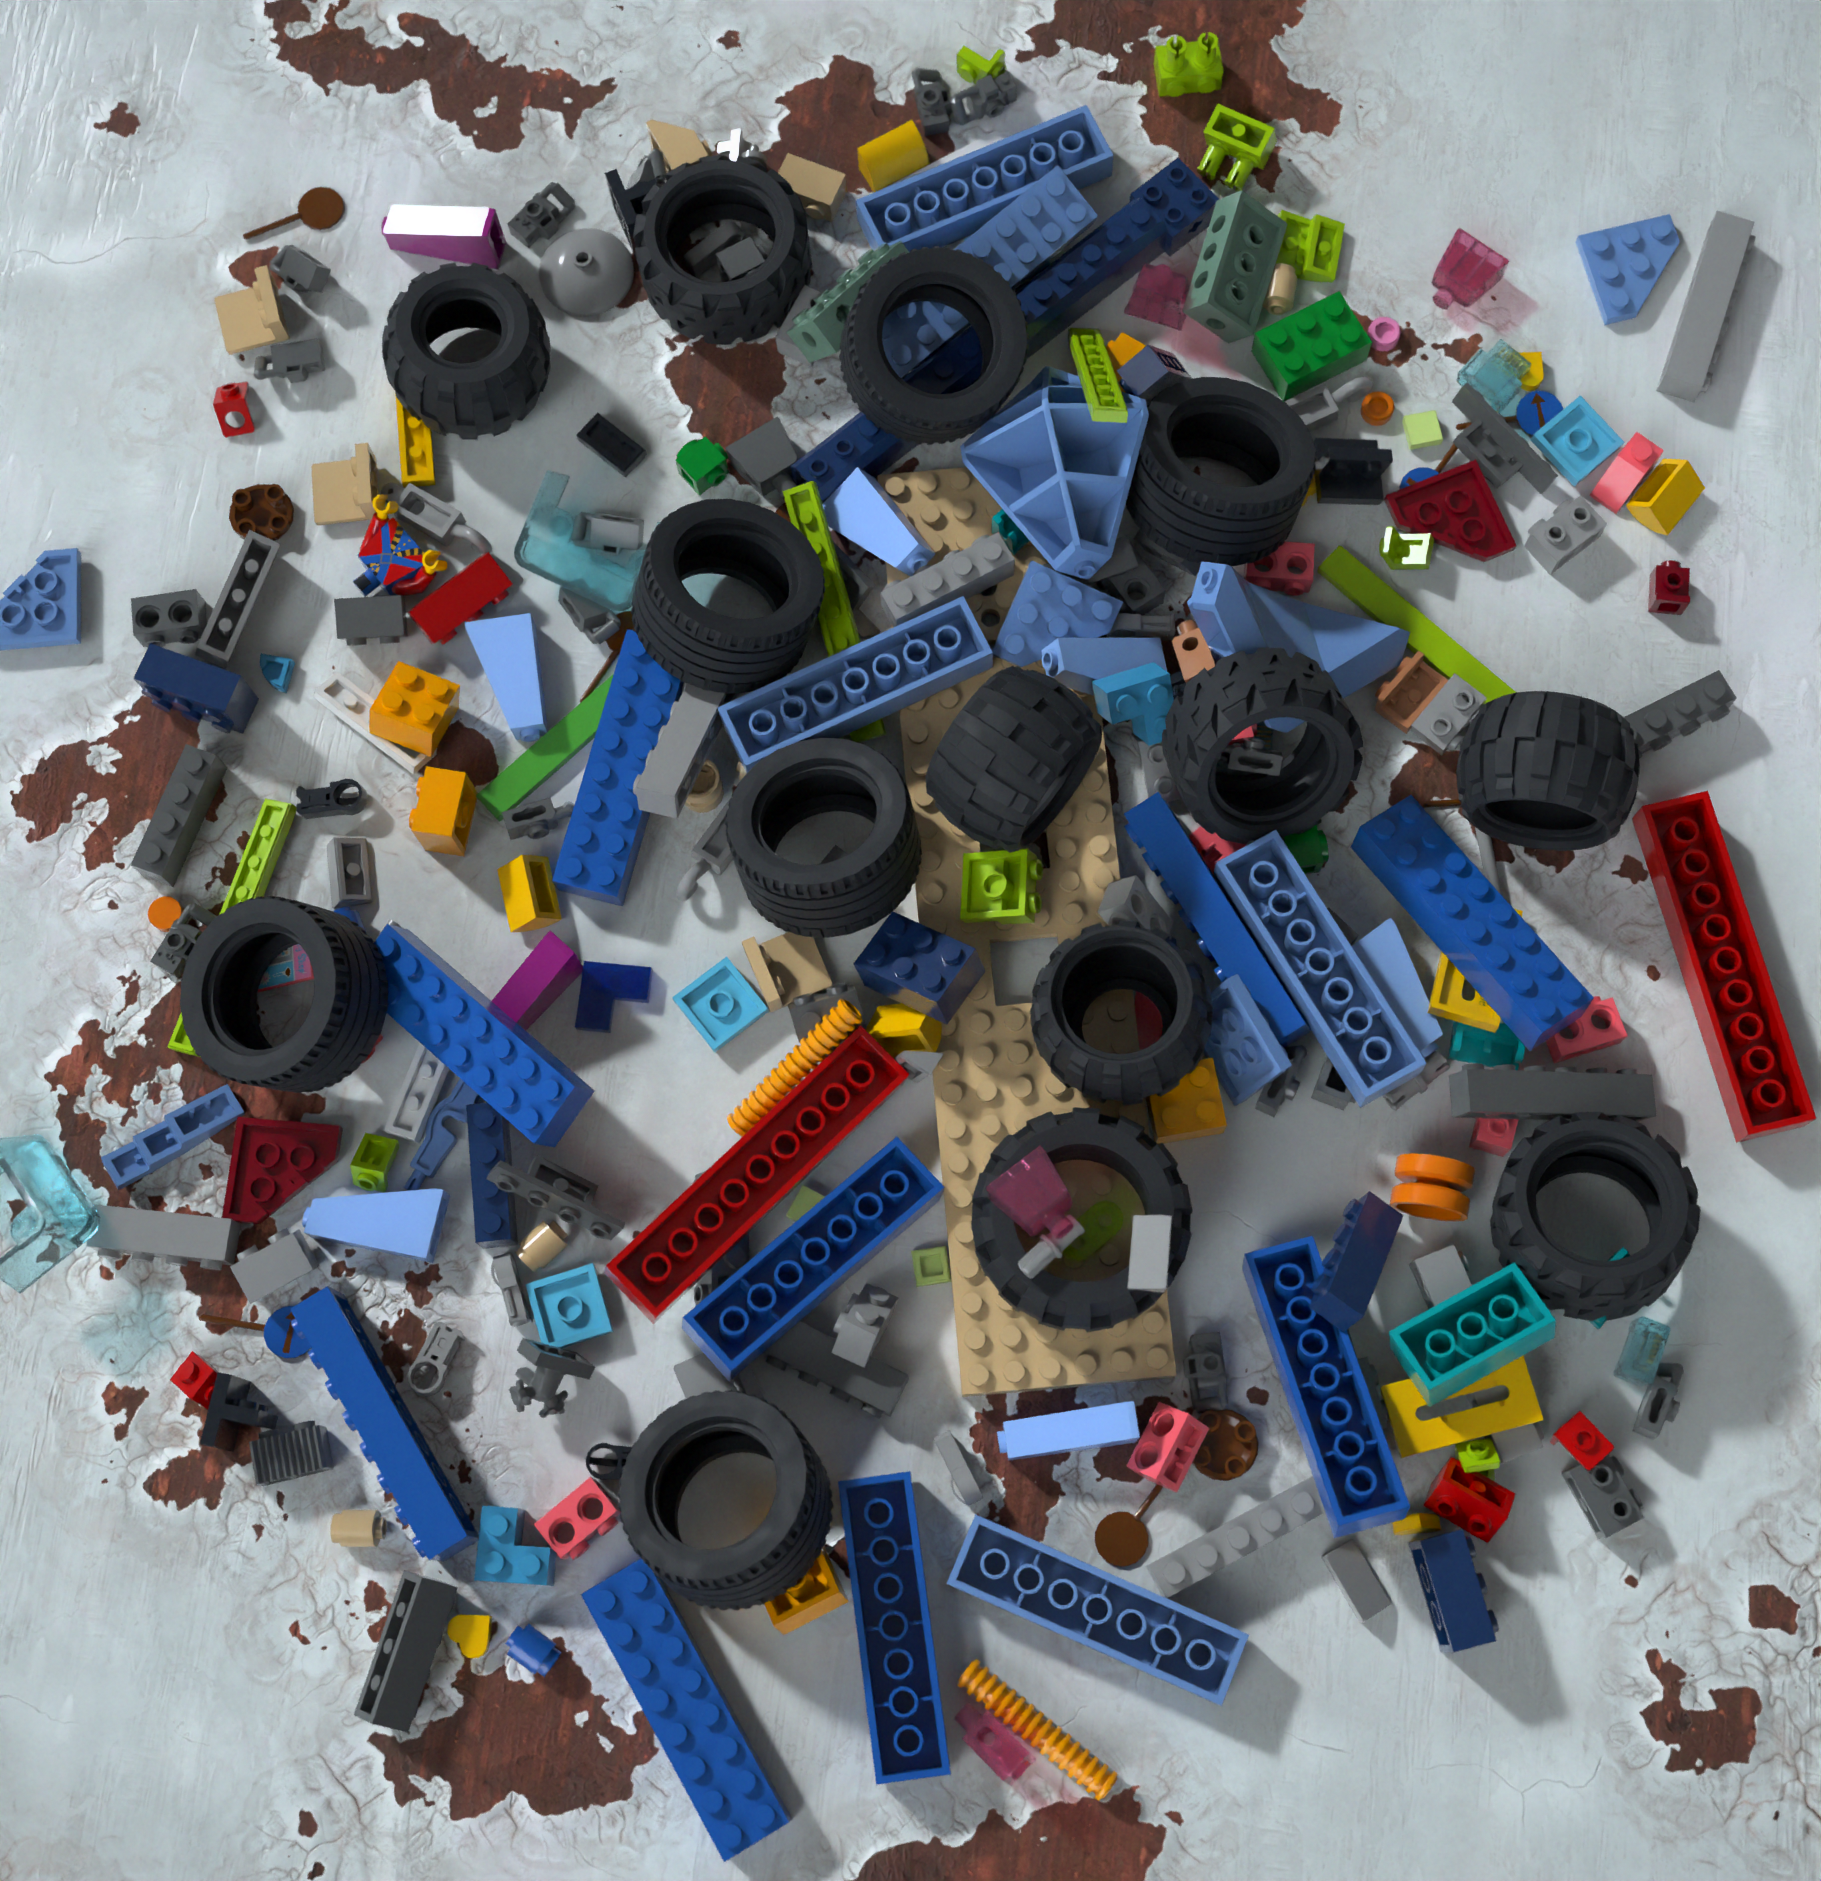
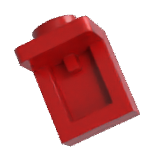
M192 1351L170 1380L191 1400L209 1409L218 1371L203 1357Z

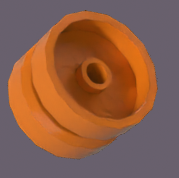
M1414 1153L1397 1156L1394 1174L1403 1183L1392 1187L1389 1204L1398 1212L1425 1219L1452 1222L1468 1219L1470 1199L1461 1192L1473 1188L1474 1167L1467 1163L1442 1156Z

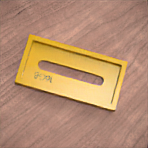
M1515 909V911L1522 917L1523 911ZM1441 951L1427 1013L1495 1033L1501 1018L1476 990L1472 1001H1467L1462 997L1465 977Z
M1524 1356L1517 1358L1444 1400L1501 1385L1505 1386L1509 1391L1506 1399L1426 1421H1421L1416 1417L1417 1408L1425 1406L1427 1403L1411 1379L1380 1386L1400 1458L1544 1420Z

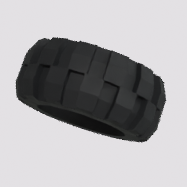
M1073 1107L1072 1112L1057 1115L1050 1111L1026 1121V1126L1015 1134H1008L991 1152L990 1160L983 1172L979 1174L972 1198L971 1230L974 1238L975 1253L985 1277H989L999 1291L998 1295L1018 1313L1022 1311L1037 1319L1038 1324L1062 1331L1065 1328L1086 1329V1332L1113 1328L1115 1324L1138 1317L1153 1306L1163 1293L1128 1289L1129 1265L1111 1277L1092 1282L1065 1280L1048 1273L1044 1269L1034 1278L1027 1277L1018 1266V1261L1027 1253L1018 1239L1014 1226L1013 1212L1020 1193L1026 1184L1039 1172L1049 1166L1069 1160L1097 1162L1112 1168L1133 1186L1142 1202L1145 1215L1172 1216L1166 1289L1171 1286L1186 1258L1192 1235L1190 1232V1218L1193 1210L1188 1184H1183L1177 1170L1178 1163L1163 1143L1157 1144L1144 1133L1145 1127L1121 1115L1120 1119L1099 1114L1100 1109Z

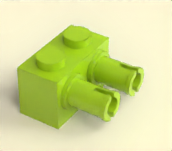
M1208 32L1207 40H1205V33H1202L1198 41L1186 42L1183 37L1177 36L1176 44H1174L1173 36L1168 39L1166 45L1155 47L1154 70L1159 97H1177L1182 94L1195 92L1209 93L1221 89L1223 67L1218 38L1214 33Z
M1217 104L1203 132L1208 149L1196 171L1203 177L1207 173V179L1214 180L1215 174L1225 155H1230L1236 158V161L1224 184L1232 190L1236 186L1235 191L1237 192L1243 190L1253 167L1264 169L1277 143L1275 128Z

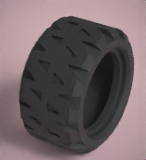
M725 155L699 158V164L683 163L665 175L666 183L663 185L656 183L641 203L643 213L637 214L633 234L636 245L635 254L649 302L662 320H670L672 329L691 339L703 335L705 343L730 345L736 338H742L743 343L767 335L773 324L779 328L785 321L804 285L809 286L812 259L806 212L800 197L794 194L790 183L775 170L767 171L762 163L741 156H737V161H731ZM718 220H739L750 223L764 231L774 242L769 256L759 268L743 278L729 282H709L695 278L682 270L674 260L680 245L689 234L707 223Z
M1260 647L1255 653L1247 655L1245 651H1239L1219 659L1216 666L1208 671L1206 668L1202 669L1187 682L1184 687L1183 697L1176 696L1165 719L1166 729L1162 732V751L1167 767L1187 810L1190 811L1195 822L1211 834L1216 833L1226 841L1247 844L1250 840L1256 841L1274 830H1277L1282 840H1285V836L1294 833L1302 834L1322 822L1321 818L1328 812H1334L1349 795L1350 791L1347 786L1350 780H1357L1363 760L1359 748L1363 747L1360 727L1326 670L1322 671L1315 660L1302 653L1295 652L1292 658L1289 657L1283 648ZM1279 717L1297 718L1307 721L1306 730L1301 741L1293 752L1282 760L1279 776L1262 773L1231 775L1216 770L1217 762L1225 747L1246 728L1258 722Z
M1603 1112L1573 1113L1571 1120L1556 1117L1536 1127L1532 1136L1524 1137L1510 1154L1492 1204L1493 1212L1490 1219L1492 1243L1500 1251L1498 1260L1501 1266L1505 1268L1515 1262L1548 1310L1564 1309L1563 1316L1586 1321H1594L1605 1315L1607 1320L1630 1316L1639 1311L1644 1305L1648 1307L1661 1297L1681 1270L1699 1230L1700 1206L1697 1205L1698 1190L1688 1166L1682 1167L1680 1154L1659 1134H1657L1654 1140L1647 1127L1642 1123L1621 1115H1617L1615 1121H1611ZM1591 1173L1610 1178L1629 1190L1641 1204L1649 1224V1243L1639 1252L1619 1260L1597 1261L1575 1255L1560 1246L1544 1228L1536 1206V1194L1549 1182L1564 1175Z

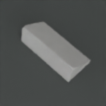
M334 837L327 844L332 908L372 903L366 838Z
M903 1051L894 1059L910 1074L908 1078L918 1083L931 1075L942 1058L943 1053Z
M1133 1215L1128 1289L1165 1293L1172 1216Z
M1353 1539L1322 1556L1324 1563L1359 1622L1368 1620L1391 1605L1390 1600Z

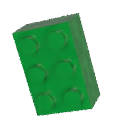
M1340 291L1255 332L1251 352L1281 400L1287 401L1367 361L1372 341Z

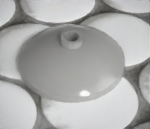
M591 228L570 231L557 238L546 249L539 266L540 284L547 299L559 310L575 316H594L611 310L628 294L634 277L632 258L626 246L614 235L603 230ZM582 259H588L585 263H579Z

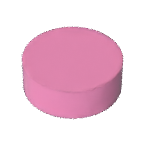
M1380 317L1375 319L1370 324L1367 332L1372 341L1371 347L1378 351L1393 349L1399 341L1401 329L1399 324L1392 318Z

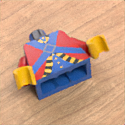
M379 494L373 500V508L376 512L373 514L361 544L360 552L358 553V558L366 571L357 577L353 583L364 597L379 586L388 596L421 594L434 579L437 571L441 572L447 569V562L437 560L438 556L441 555L440 551L428 550L424 553L394 517L389 520L388 514L397 512L398 503L396 501H389L387 506H385L388 495Z

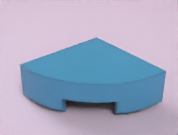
M261 653L260 667L265 679L276 690L287 693L295 662L293 659Z

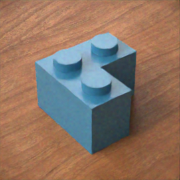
M1155 662L1092 681L1098 714L1112 725L1131 719L1133 733L1148 746L1162 742V732L1166 729L1165 719L1174 701L1170 673Z
M482 1506L474 1580L554 1586L557 1554L552 1548L522 1546L525 1510L510 1507Z

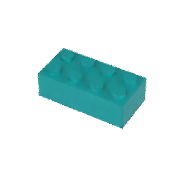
M1514 1262L1389 1331L1390 1349L1427 1405L1431 1407L1555 1338L1556 1319Z

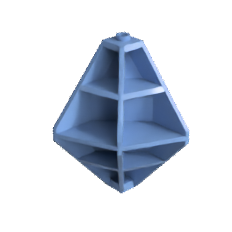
M1045 366L1023 390L960 446L962 461L1055 571L1089 580L1112 557L1149 417L1145 399L1122 392L1128 409L1127 423L1092 421L1079 376Z
M1202 561L1192 596L1187 601L1188 607L1216 662L1239 651H1245L1246 655L1255 653L1260 647L1283 648L1291 658L1295 652H1299L1315 660L1322 671L1326 670L1329 673L1343 699L1399 666L1410 635L1409 631L1307 604L1247 582L1232 566L1227 564ZM1289 717L1264 720L1268 728L1284 733L1306 722Z

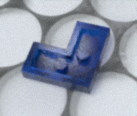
M584 961L575 1028L582 1031L611 1033L615 1000L649 1003L653 975L652 967Z

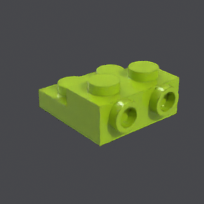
M1022 849L1011 853L1007 850L963 853L960 920L965 923L998 921L1002 925L1035 923V913H1040L1042 908L1041 896L1036 892V880H1041L1043 876L1041 860L1037 859V856L1029 849Z

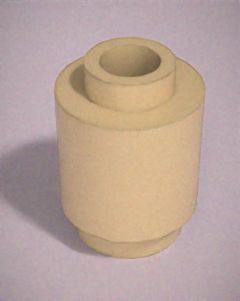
M1282 263L1275 264L1263 303V307L1271 314L1282 315L1293 308L1297 276L1292 266Z
M543 1220L519 1243L521 1247L515 1253L533 1272L539 1267L544 1269L567 1246L564 1239L568 1234L554 1220L550 1224Z
M343 1510L341 1513H335L332 1517L330 1528L331 1540L333 1543H340L342 1547H377L380 1539H385L387 1520L385 1517H381L379 1510Z

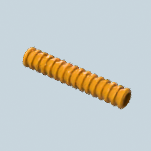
M839 999L837 1001L838 1007H832L830 1009L831 1014H825L822 1017L823 1022L815 1024L816 1029L808 1032V1038L803 1037L800 1040L801 1045H795L793 1053L786 1054V1060H781L778 1063L779 1068L771 1070V1076L766 1075L764 1077V1083L756 1085L757 1090L749 1093V1099L744 1098L742 1100V1106L734 1108V1114L729 1113L727 1116L728 1124L738 1135L743 1137L788 1092L796 1087L795 1085H798L803 1080V1077L811 1073V1069L814 1070L818 1066V1061L822 1062L826 1058L825 1054L833 1052V1046L838 1047L840 1045V1039L847 1038V1031H853L855 1023L860 1024L863 1021L861 1013L852 1003Z
M978 1659L972 1661L958 1679L959 1683L957 1686L960 1688L966 1687L968 1695L973 1693L977 1696L975 1700L978 1703L982 1700L986 1704L985 1709H993L995 1711L994 1716L996 1718L1001 1716L1004 1719L1003 1723L1005 1725L1010 1723L1013 1726V1732H1021L1023 1740L1028 1738L1032 1741L1030 1745L1033 1748L1038 1746L1040 1754L1044 1755L1046 1753L1049 1755L1048 1760L1051 1763L1056 1761L1059 1764L1058 1768L1060 1770L1066 1769L1068 1777L1072 1778L1074 1776L1077 1778L1076 1783L1079 1786L1083 1783L1088 1793L1093 1791L1096 1794L1094 1797L1096 1800L1103 1799L1117 1781L1118 1773L1115 1771L1109 1772L1107 1764L1101 1765L1098 1763L1099 1758L1097 1756L1092 1758L1087 1748L1082 1750L1080 1742L1076 1741L1074 1743L1071 1741L1072 1736L1069 1733L1064 1735L1061 1732L1063 1729L1060 1726L1055 1728L1052 1725L1053 1720L1050 1718L1048 1720L1044 1719V1713L1042 1711L1037 1713L1032 1703L1028 1706L1025 1703V1697H1017L1015 1689L1010 1691L1006 1688L1008 1684L1005 1681L1000 1683L997 1680L999 1678L998 1675L994 1674L992 1676L989 1674L990 1669L987 1666L983 1669L979 1665L980 1661Z

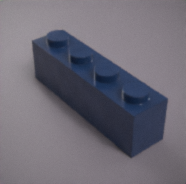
M1147 345L1117 370L1122 377L1119 384L1128 394L1151 401L1153 397L1167 387L1183 380L1192 379L1173 353L1151 345Z
M487 1102L466 1105L475 1242L483 1249L518 1245L514 1193L505 1192L499 1189L495 1183L486 1179L488 1173L500 1160L512 1166L509 1121Z
M1370 1191L1359 1200L1352 1199L1344 1209L1342 1214L1345 1217L1344 1223L1336 1230L1332 1238L1335 1245L1322 1262V1266L1325 1269L1311 1288L1314 1295L1309 1308L1343 1332L1364 1317L1404 1216Z

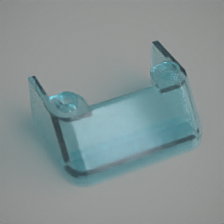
M547 470L514 549L516 562L522 568L614 611L629 609L632 606L633 593L646 549L635 551L630 556L626 567H623L583 547L575 546L570 542L575 520L569 512L558 507L570 476Z
M39 1134L0 1138V1175L4 1172L7 1174L27 1205V1208L14 1218L10 1227V1234L17 1245L0 1258V1280L20 1294L90 1239L98 1231L101 1222L99 1213L55 1147Z

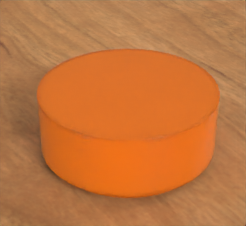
M1371 392L1363 399L1360 409L1361 416L1370 425H1384L1392 417L1394 402L1384 392Z
M160 897L150 905L148 918L151 924L158 930L169 932L173 922L179 919L184 908L172 897Z

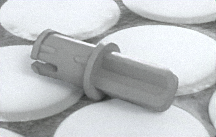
M1068 1214L1047 1236L1042 1234L1040 1236L1041 1241L1018 1261L1020 1270L1027 1277L1034 1278L1055 1257L1059 1259L1062 1257L1061 1252L1080 1234L1085 1232L1083 1227L1073 1216Z

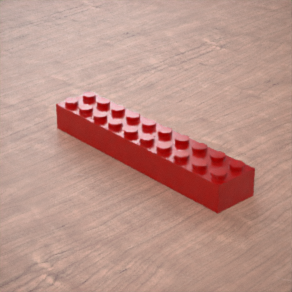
M1708 791L1641 806L1633 816L1632 821L1736 1143L1806 1126L1816 1120V1115Z
M860 1025L605 1266L604 1273L654 1324L902 1087L910 1074Z

